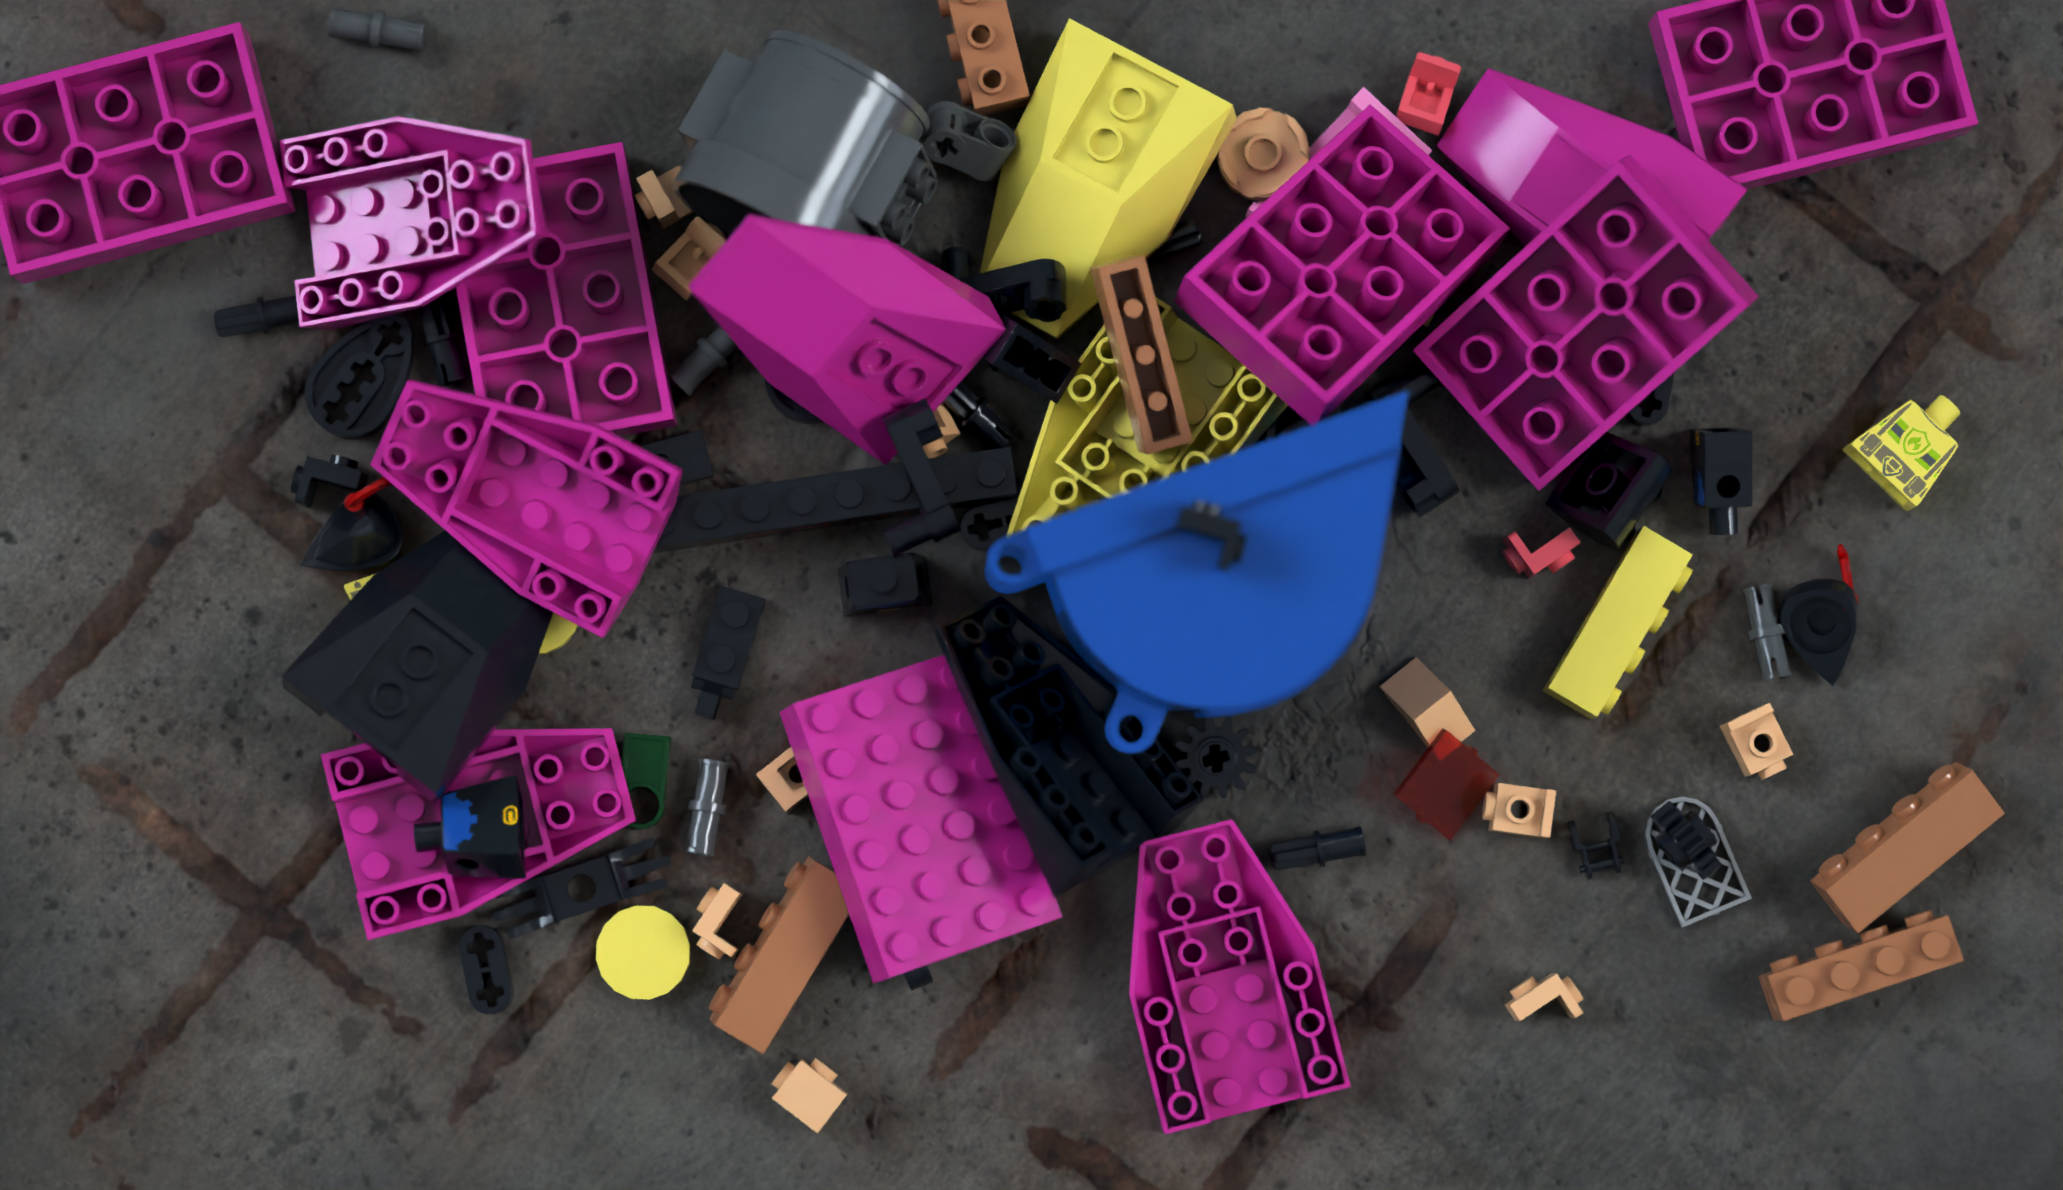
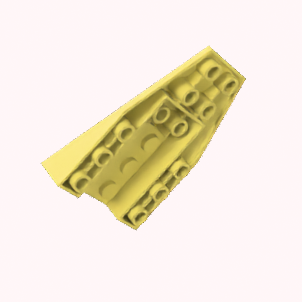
M1069 18L1014 133L1017 138V144L1001 168L980 273L1037 259L1056 260L1064 265L1066 270L1067 310L1062 313L1060 319L1051 322L1030 319L1025 314L1024 309L1009 314L1058 339L1099 302L1090 267L1133 255H1144L1146 260L1169 239L1234 126L1237 117L1233 104Z
M1155 297L1193 442L1150 454L1138 451L1104 324L1079 358L1078 362L1082 364L1059 402L1056 404L1050 400L1006 536L1022 531L1031 525L1252 447L1288 405L1229 351L1179 319L1172 307Z

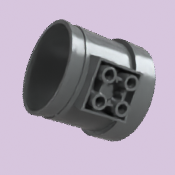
M773 30L769 32L763 43L764 47L761 53L754 58L753 62L724 49L678 129L679 134L690 150V154L672 184L674 192L681 201L703 220L718 227L728 237L735 232L750 214L888 239L896 245H905L914 230V216L921 204L926 205L929 203L938 184L934 167L923 144L919 142L931 125L930 118L924 109L904 90L876 70L830 45L802 34L786 30Z

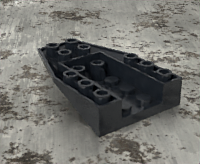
M445 530L373 575L282 674V685L286 691L320 717L324 713L328 714L395 765L399 777L436 804L525 693L554 612L518 594Z
M1002 596L942 623L934 630L990 763L1054 898L1139 851V847L1144 841L1164 837L1173 832L1204 800L1156 738L1148 748L1136 753L1119 752L1110 746L1106 739L1104 728L1106 719L1118 694L1116 688ZM1126 715L1119 722V735L1129 743L1139 740L1143 730L1142 724L1136 717Z

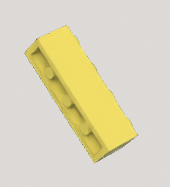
M1646 526L1638 529L1542 691L1591 720L1598 717L1600 712L1608 715L1622 692L1615 687L1625 671L1631 675L1645 653V650L1639 647L1648 631L1656 634L1667 617L1669 610L1663 607L1669 594L1671 591L1679 594L1691 576L1693 569L1687 567V564L1693 554Z

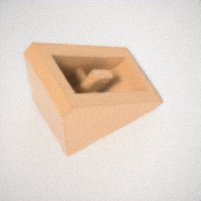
M1417 657L1379 686L1437 760L1441 759L1475 732L1474 727L1451 690Z

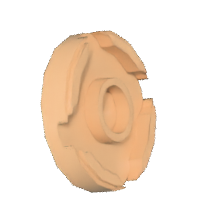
M1257 108L1245 111L1237 116L1234 126L1216 156L1221 177L1233 192L1247 200L1265 202L1310 160V148L1305 131L1293 117L1273 111V109Z

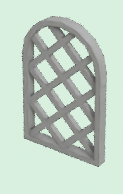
M1678 797L1666 800L1653 810L1651 815L1668 801L1677 803L1676 808L1680 811L1684 802L1695 804L1701 808L1698 816L1703 820L1705 813H1707L1716 829L1709 828L1718 842L1711 849L1715 852L1719 841H1721L1729 859L1728 861L1717 856L1722 865L1728 867L1722 883L1708 877L1702 880L1697 873L1688 869L1681 871L1673 863L1662 859L1664 851L1660 848L1656 855L1651 836L1657 837L1660 833L1651 829L1653 819L1649 816L1644 834L1649 857L1654 863L1681 928L1711 915H1718L1723 910L1752 899L1725 837L1723 827L1710 807L1698 799ZM1661 865L1676 871L1670 886ZM1733 871L1742 891L1727 886ZM1681 873L1697 879L1691 896L1675 890ZM1703 882L1719 888L1713 905L1697 899ZM1725 891L1741 897L1719 907ZM1674 895L1689 901L1683 916ZM1694 904L1710 910L1689 919Z

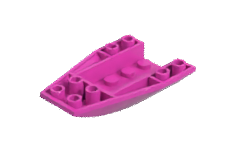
M1492 68L1486 70L1437 145L1496 215L1510 227V231L1524 247L1617 162L1629 154L1637 160L1708 240L1711 239L1715 232L1722 228L1748 190L1667 134Z
M411 379L404 386L370 464L518 594L601 638L607 635L642 578L676 504L683 470L598 425Z
M612 728L497 729L493 731L445 793L508 776H517L523 798L526 878L453 876L448 873L442 850L417 852L415 847L414 824L441 821L440 799L435 804L397 775V767L366 743L321 754L331 798L336 804L358 891L356 896L367 940L463 916L636 821Z

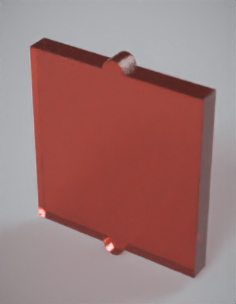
M1442 729L1393 795L1416 813L1417 821L1421 823L1427 822L1451 841L1500 774L1477 756L1478 750L1472 746L1466 747L1449 731Z

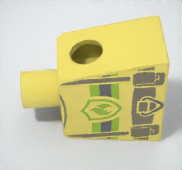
M1939 395L1925 411L1914 401L1909 400L1851 441L1842 450L1907 512L1917 507L1958 448L1957 442L1945 430L1961 413L1955 404L1943 395Z

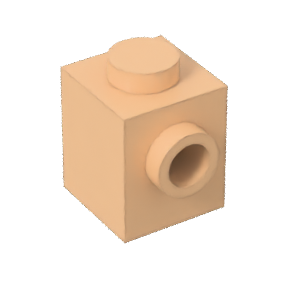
M817 1058L811 1064L802 1059L796 1067L788 1061L771 1084L778 1089L772 1099L816 1133L820 1132L848 1093L833 1082L838 1074Z

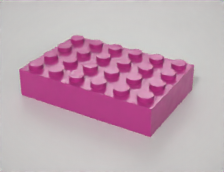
M1701 0L1657 11L1649 22L1651 36L1680 143L1746 189L1966 135L1978 125L1945 0Z
M240 22L0 85V237L10 276L22 284L296 212L290 188L284 187L281 153L250 34Z
M1369 104L1184 276L1174 303L1307 423L1313 425L1323 421L1496 254L1510 227Z
M623 142L532 158L541 236L456 286L475 395L595 424L620 437L678 426L638 208L634 196L635 192L628 154Z
M1629 154L1617 162L1417 345L1413 351L1535 488L1540 491L1759 296L1637 160Z
M944 655L793 703L779 712L873 984L1062 918L1057 900L1050 890L990 763Z

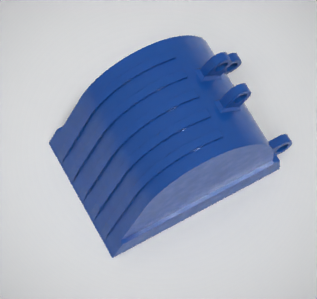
M1408 391L1031 525L1022 531L1005 536L993 544L989 550L984 568L985 580L990 588L997 593L1010 595L1045 585L1057 620L1074 650L1091 669L1116 688L1118 694L1106 719L1104 728L1106 739L1111 747L1119 752L1128 754L1145 750L1156 738L1168 710L1193 713L1194 718H1216L1251 712L1274 705L1311 685L1344 654L1367 616L1376 589L1401 450L1402 425ZM1193 500L1202 501L1222 507L1221 517L1242 522L1239 533L1247 535L1240 563L1231 562L1229 571L1215 569L1222 540L1174 527L1179 507L1191 508ZM1002 558H1013L1020 564L1022 572L1017 575L1005 574L1000 570L997 562ZM1126 715L1136 717L1142 724V735L1134 743L1126 742L1119 735V722Z

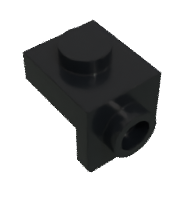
M331 454L330 461L328 462L307 456L305 465H298L291 483V493L296 494L295 502L297 504L311 508L318 482L358 492L366 487L369 476L363 471L357 470L359 462L350 458Z
M1193 500L1191 508L1179 507L1174 527L1222 540L1215 569L1229 571L1231 562L1240 563L1247 535L1239 533L1242 522L1221 517L1222 507L1202 501Z

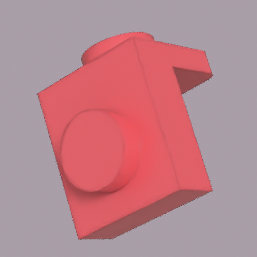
M1418 52L1408 76L1396 117L1405 125L1439 136L1461 66L1438 56Z
M1569 527L1531 554L1514 531L1502 540L1507 547L1502 551V554L1515 573L1520 574L1524 571L1529 579L1545 567H1548L1553 574L1575 559L1571 549L1581 542Z

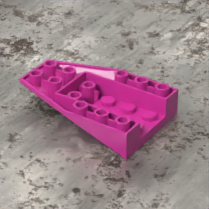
M396 116L279 141L284 187L306 190L315 277L294 281L299 327L335 330L425 306L541 236L531 141L529 139Z
M750 214L688 285L691 292L769 384L885 465L898 452L882 418L926 398L932 412H934L1007 330L988 296L888 239Z
M1233 819L1144 841L1139 847L1129 997L1162 1132L1169 1134L1208 1124L1216 1119L1351 1087L1315 946Z

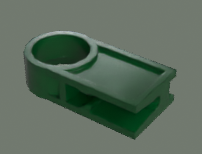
M625 733L622 768L629 793L636 788H647L656 794L659 800L658 812L652 820L643 824L633 822L628 825L629 827L639 830L650 829L657 825L664 816L671 738L669 736Z

